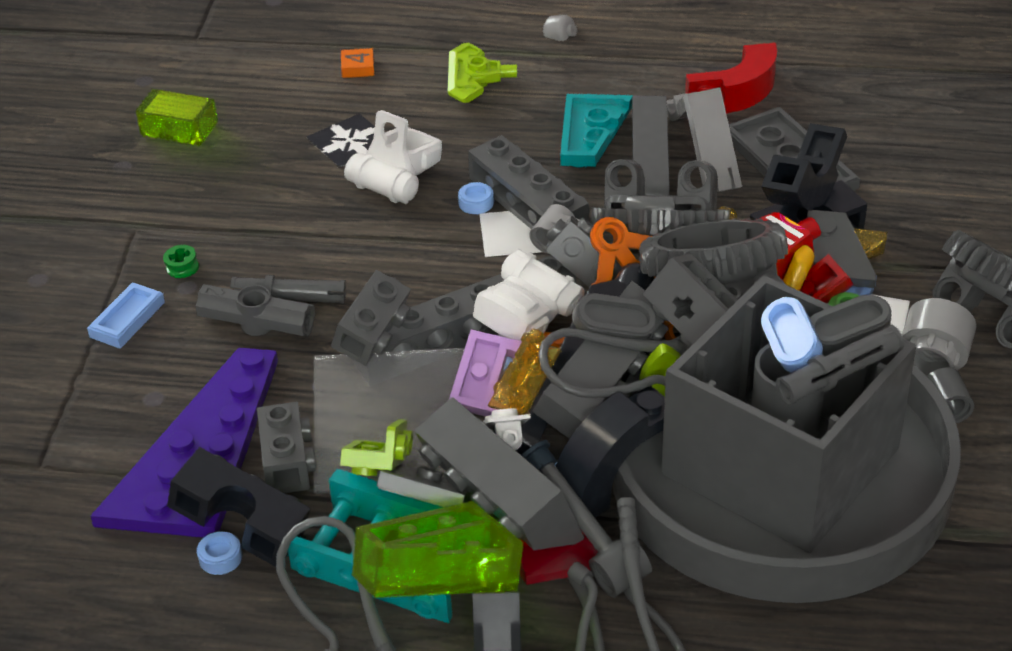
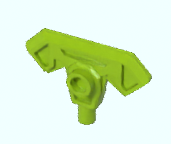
M463 43L449 51L448 95L462 103H469L482 95L484 92L483 87L489 83L501 82V78L517 77V64L501 65L500 61L487 60L482 49L471 43Z

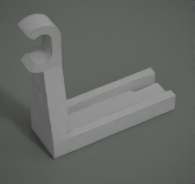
M721 88L675 95L672 100H667V114L672 122L688 118L697 160L709 162L716 169L718 176L717 192L741 188L742 183ZM699 167L702 185H704L707 178L706 173Z

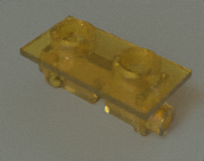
M531 329L529 333L526 332L522 335V343L516 351L513 361L510 362L500 382H496L493 386L495 393L488 404L489 408L497 410L517 408L518 415L527 414L547 377L541 370L538 357L541 342L545 338L541 331ZM553 346L549 347L547 355L551 368L561 352L560 348Z

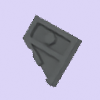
M808 210L807 217L815 219L821 230L820 237L813 240L815 256L813 265L829 254L850 277L854 286L875 288L876 274L847 214L843 212Z

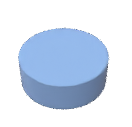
M480 182L464 185L458 192L460 209L469 214H481L489 211L494 205L492 188Z
M224 531L214 532L205 536L197 546L200 567L205 572L214 575L233 571L242 560L239 539L234 534Z

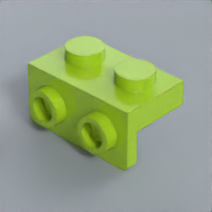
M398 419L387 426L386 442L356 439L341 449L340 466L352 467V474L363 476H376L378 471L394 470L405 460L406 455L410 456L412 452L413 431L407 430V420Z

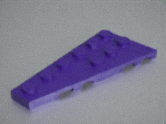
M238 348L91 514L93 527L202 538L211 533L219 532L226 511L212 516L203 527L167 507L170 483L199 447L213 455L223 457L228 463L239 469L242 468L258 421L257 407H263L278 364L277 352L275 350Z

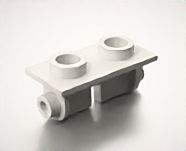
M508 408L492 411V415L486 416L485 421L482 423L516 451L520 448L523 441L521 425L531 419L530 414L518 415L517 408Z

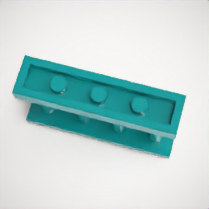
M337 468L329 479L333 510L328 517L341 520L344 523L349 516L353 515L372 521L360 538L359 543L373 598L414 611L421 617L434 618L449 624L452 619L450 588H447L466 554L487 559L493 549L492 518L465 509L459 511L382 490L377 486L378 481ZM322 525L312 541L296 536L290 543L288 553L292 570L305 577H315L359 592L352 552L347 554L329 548L340 530ZM393 528L408 533L410 536L391 566L388 568L368 561V558L386 530ZM427 541H433L450 547L430 581L407 574Z

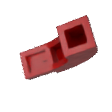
M776 43L743 45L742 62L731 69L686 74L685 93L689 94L720 87L726 113L741 111L756 105L771 92L774 86L777 60Z

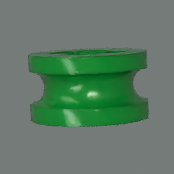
M189 245L173 246L164 253L163 260L167 273L171 277H190L199 269L196 251Z

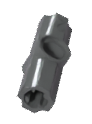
M203 284L198 292L195 306L197 316L241 324L242 331L251 336L265 335L274 330L308 337L313 329L316 315L314 305L271 297L270 291L261 285H250L237 291Z

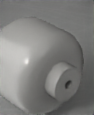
M553 15L549 16L545 21L543 33L547 38L565 41L569 36H576L577 27L570 16Z

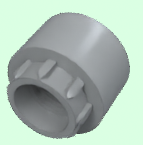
M928 298L920 300L911 306L902 336L903 339L917 345L913 364L927 376L932 371L944 367L959 370L967 363L977 325L974 316L960 304L941 298Z

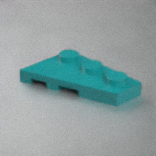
M566 94L560 166L595 167L631 111L632 95Z

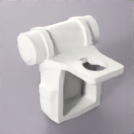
M380 110L376 113L374 138L367 153H356L348 160L344 170L345 178L355 183L357 188H366L384 195L394 203L402 202L408 204L418 191L419 180L417 175L440 161L442 140L408 128V121L406 119ZM386 122L392 123L396 127L386 133L384 132Z
M517 249L516 252H512L505 259L502 265L501 277L504 281L495 286L488 287L477 295L473 317L498 333L501 337L530 342L544 334L548 324L557 314L566 317L572 314L577 302L584 296L585 290L582 286L575 283V278L569 275L564 276L537 260L536 255L529 252L526 254L522 250Z

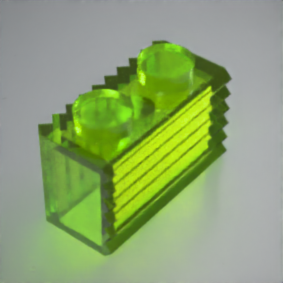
M151 89V92L148 93V96L145 97L139 108H136L139 130L143 137L147 135L149 138L157 139L159 137L161 140L165 138L167 141L171 139L173 142L178 141L186 145L190 143L192 146L194 144L200 146L218 122L215 100L212 98Z

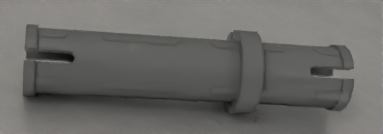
M266 275L265 278H240L232 276L230 288L261 285L270 291L271 297L285 300L345 304L346 292H344L346 280L276 279L275 275Z
M887 325L883 329L827 356L819 354L809 359L807 366L784 377L777 378L776 388L778 394L786 404L792 405L818 390L826 392L836 387L838 380L864 369L895 352L902 351L904 349L903 336L897 327Z

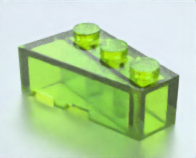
M474 501L356 527L352 576L375 598L517 591L523 542Z

